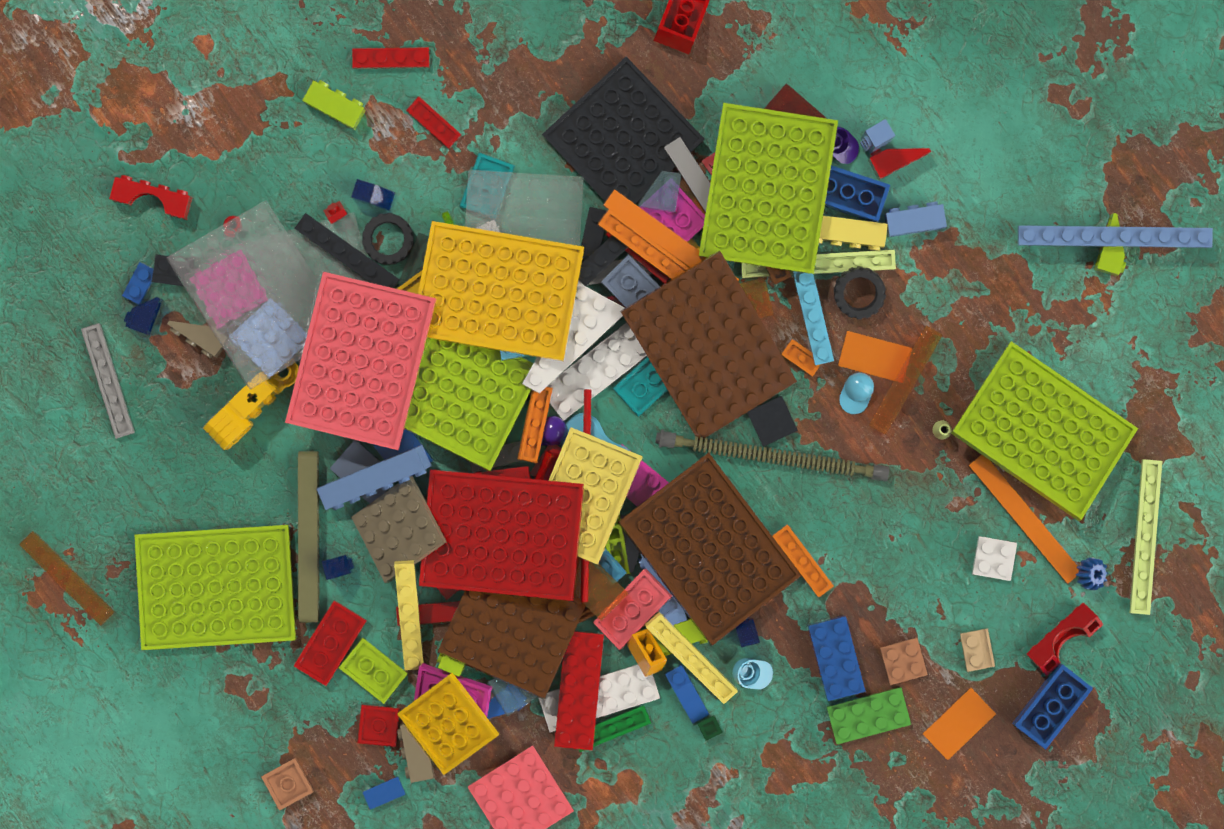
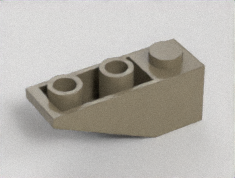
M175 321L167 323L171 326L170 331L178 336L182 334L187 337L185 341L193 347L198 345L203 348L201 352L209 358L212 356L218 357L230 340L229 337L214 327Z
M401 724L400 729H398V737L400 741L403 740L404 748H401L403 760H407L408 767H405L406 778H410L411 783L434 779L432 759L407 726Z

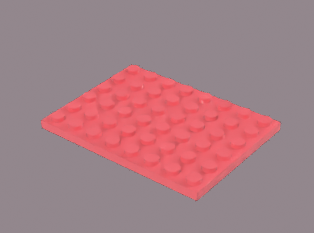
M323 272L285 423L399 450L436 298Z

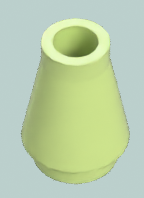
M941 420L934 424L933 434L936 438L943 440L951 435L952 428L947 421ZM942 426L946 427V433L941 432Z

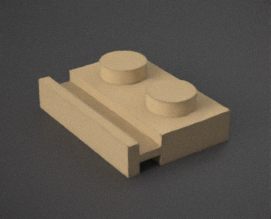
M987 628L959 633L967 672L995 667Z

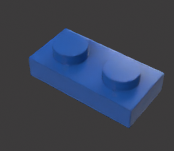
M139 262L122 296L141 305L152 284L153 268Z

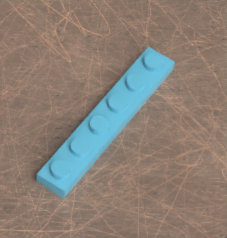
M792 271L814 364L816 366L833 362L834 358L814 275Z

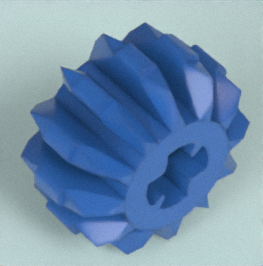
M1092 557L1082 560L1081 566H1077L1079 572L1075 574L1079 577L1077 582L1081 584L1082 588L1093 591L1104 587L1103 582L1107 581L1105 577L1109 573L1105 571L1107 565L1103 564V560Z

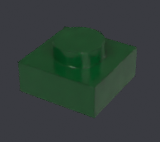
M715 715L697 723L705 741L723 733Z

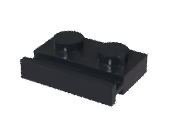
M155 254L152 282L190 288V276H192L194 260Z

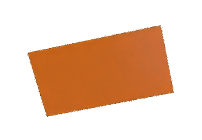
M847 331L838 366L903 383L912 348Z
M970 688L923 735L949 760L996 713Z

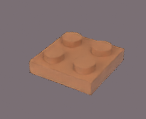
M917 637L880 647L890 685L928 675Z
M297 758L261 776L279 811L314 792Z

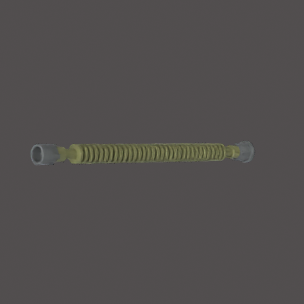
M661 429V433L657 432L655 441L656 444H659L658 448L662 446L669 448L688 446L693 447L695 452L696 448H698V452H701V449H703V453H706L707 449L710 454L711 450H713L714 455L716 451H718L717 455H721V452H723L722 456H725L727 453V457H730L732 453L733 458L737 454V458H740L742 455V459H745V456H747V460H750V457H752V461H755V457H757L759 462L760 458H762V462H765V459H767L766 463H770L771 459V464H774L776 460L778 465L781 461V465H784L786 462V466H789L791 463V467H794L796 463L797 468L801 464L803 469L806 465V469H809V466H811V470H814L815 466L816 471H819V467H821L820 471L823 472L825 468V472H829L830 469V473H833L835 470V474H838L840 470L841 475H843L844 471L845 475H848L850 472V476H853L854 473H860L866 477H872L871 479L885 482H887L889 476V466L874 464V466L866 465L864 467L855 465V461H852L850 464V460H847L845 464L844 459L840 463V459H837V462H835L836 459L832 458V461H830L831 457H827L826 461L825 456L821 460L819 455L816 459V455H813L811 458V454H808L806 457V453H803L801 457L800 452L796 456V452H793V455H791V451H788V454H786V450H783V454H781L782 450L778 449V453H776L777 449H773V452H771L772 448H769L767 451V447H764L762 451L761 446L757 450L755 445L752 449V445H749L747 448V444H744V447H742V443H739V447H737L736 442H734V446H732V442H729V445H727L728 441H724V444H722L723 440H720L718 444L717 439L712 443L713 439H710L708 442V438H705L703 441V437H700L699 441L698 436H695V440L676 435L673 432H666L664 429Z

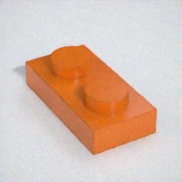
M791 339L781 354L812 377L820 367V365L815 366L812 352Z

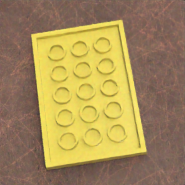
M570 428L549 481L584 484L578 557L599 564L643 457Z

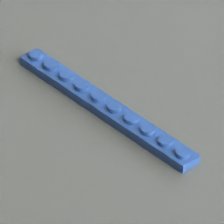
M1018 226V246L1212 248L1213 228Z

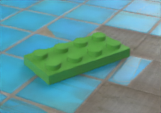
M901 687L826 707L836 744L911 725Z

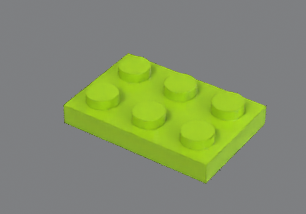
M364 637L339 667V669L383 704L408 674V672Z

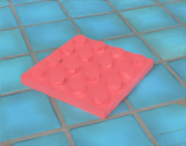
M533 745L468 786V789L494 829H546L574 811Z

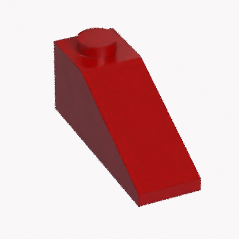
M930 148L886 149L884 151L878 149L870 154L871 157L868 159V162L877 179L880 180L928 155L931 150Z

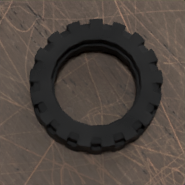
M393 213L379 214L373 217L366 224L362 233V244L365 252L374 261L384 265H394L405 260L411 253L414 245V234L410 225L402 217ZM385 223L397 225L404 234L402 248L392 255L379 253L372 243L374 231L378 226Z
M862 266L852 267L848 271H844L837 278L836 285L834 286V299L842 313L848 315V317L857 319L869 318L871 315L876 314L880 307L882 308L886 298V288L880 276L872 271V269L863 268ZM854 278H867L875 286V298L871 304L864 308L852 307L844 299L845 286Z

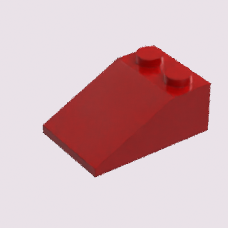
M669 0L653 41L689 55L710 0Z

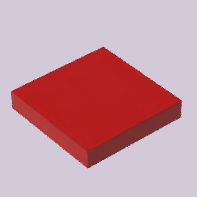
M362 704L357 743L396 747L400 708Z

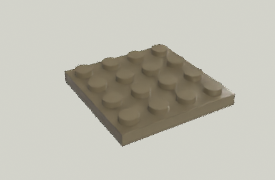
M409 476L410 480L398 483L351 517L384 583H389L395 579V561L414 560L415 565L446 543L413 476Z

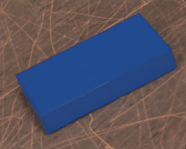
M399 776L363 791L370 810L406 794Z

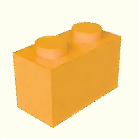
M645 629L632 634L627 646L644 676L647 677L662 671L667 659L652 633Z

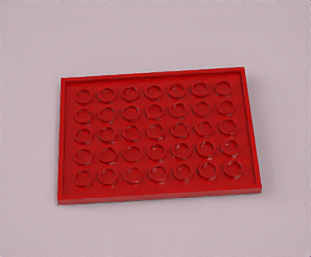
M430 470L427 505L446 543L421 560L419 586L573 601L584 484Z

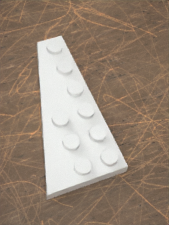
M578 283L564 362L537 357L522 385L537 393H541L623 316L620 311L624 307Z

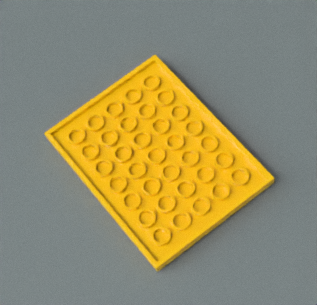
M432 221L418 291L419 295L436 298L427 338L564 362L584 247Z

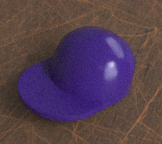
M837 126L833 157L839 163L849 164L856 159L859 152V144L849 131Z
M557 416L546 418L541 446L558 445L565 440L568 429L566 423Z

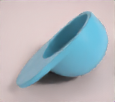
M861 372L854 373L848 377L839 399L844 411L850 414H858L866 409L874 390V383L871 377Z
M742 658L735 663L732 675L734 681L742 687L763 689L771 682L773 669L766 661Z

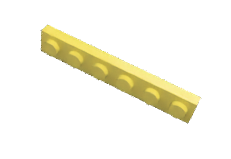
M414 560L395 561L394 568L404 669L418 670L419 666L422 663L424 664Z
M660 612L645 624L646 628L723 704L738 692L737 688Z

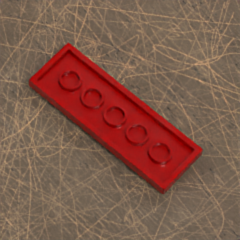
M574 631L562 662L554 747L593 750L604 634Z

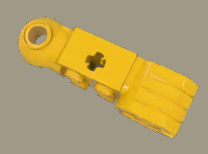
M290 359L283 366L287 367L289 371L286 377L282 378L278 371L268 379L263 372H260L206 423L203 429L209 433L223 450H229L253 427V423L249 419L257 418L263 412L261 408L264 405L269 406L276 399V394L281 393L286 387H290L295 383L296 373L299 368L293 359ZM253 395H256V396H257L256 399H258V400H257L256 402H253V401H252V400H254V399L252 398Z

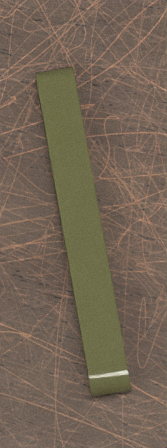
M318 451L298 452L299 623L319 622Z

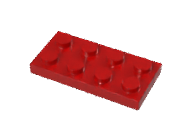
M334 600L295 662L294 667L327 686L367 620Z

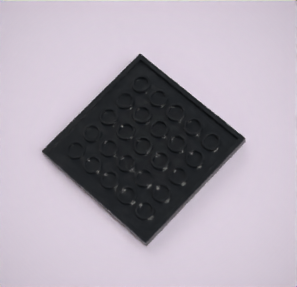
M627 56L542 134L604 201L607 200L615 189L634 204H637L676 168L664 149L665 146L681 137L690 153H692L705 141L704 137Z

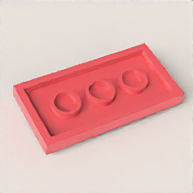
M643 569L593 623L621 650L629 642L632 634L639 632L669 601L672 595L647 569Z

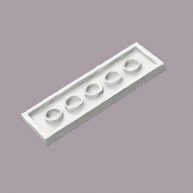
M627 323L561 373L547 386L553 388L550 404L563 421L584 405V389H591V399L647 356Z
M637 664L600 676L596 718L660 699L653 674L645 677ZM560 689L548 692L544 700L539 698L549 732L556 731Z

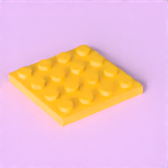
M453 673L449 674L398 713V716L443 775L499 735L498 731Z

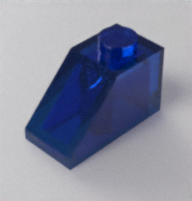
M357 179L351 198L390 211L395 192Z
M156 297L132 308L131 312L128 311L125 316V327L150 335L163 299Z
M348 554L321 561L326 580L353 573L352 569L355 568L352 557L349 558Z
M748 617L735 628L741 648L760 643L753 618L749 619Z

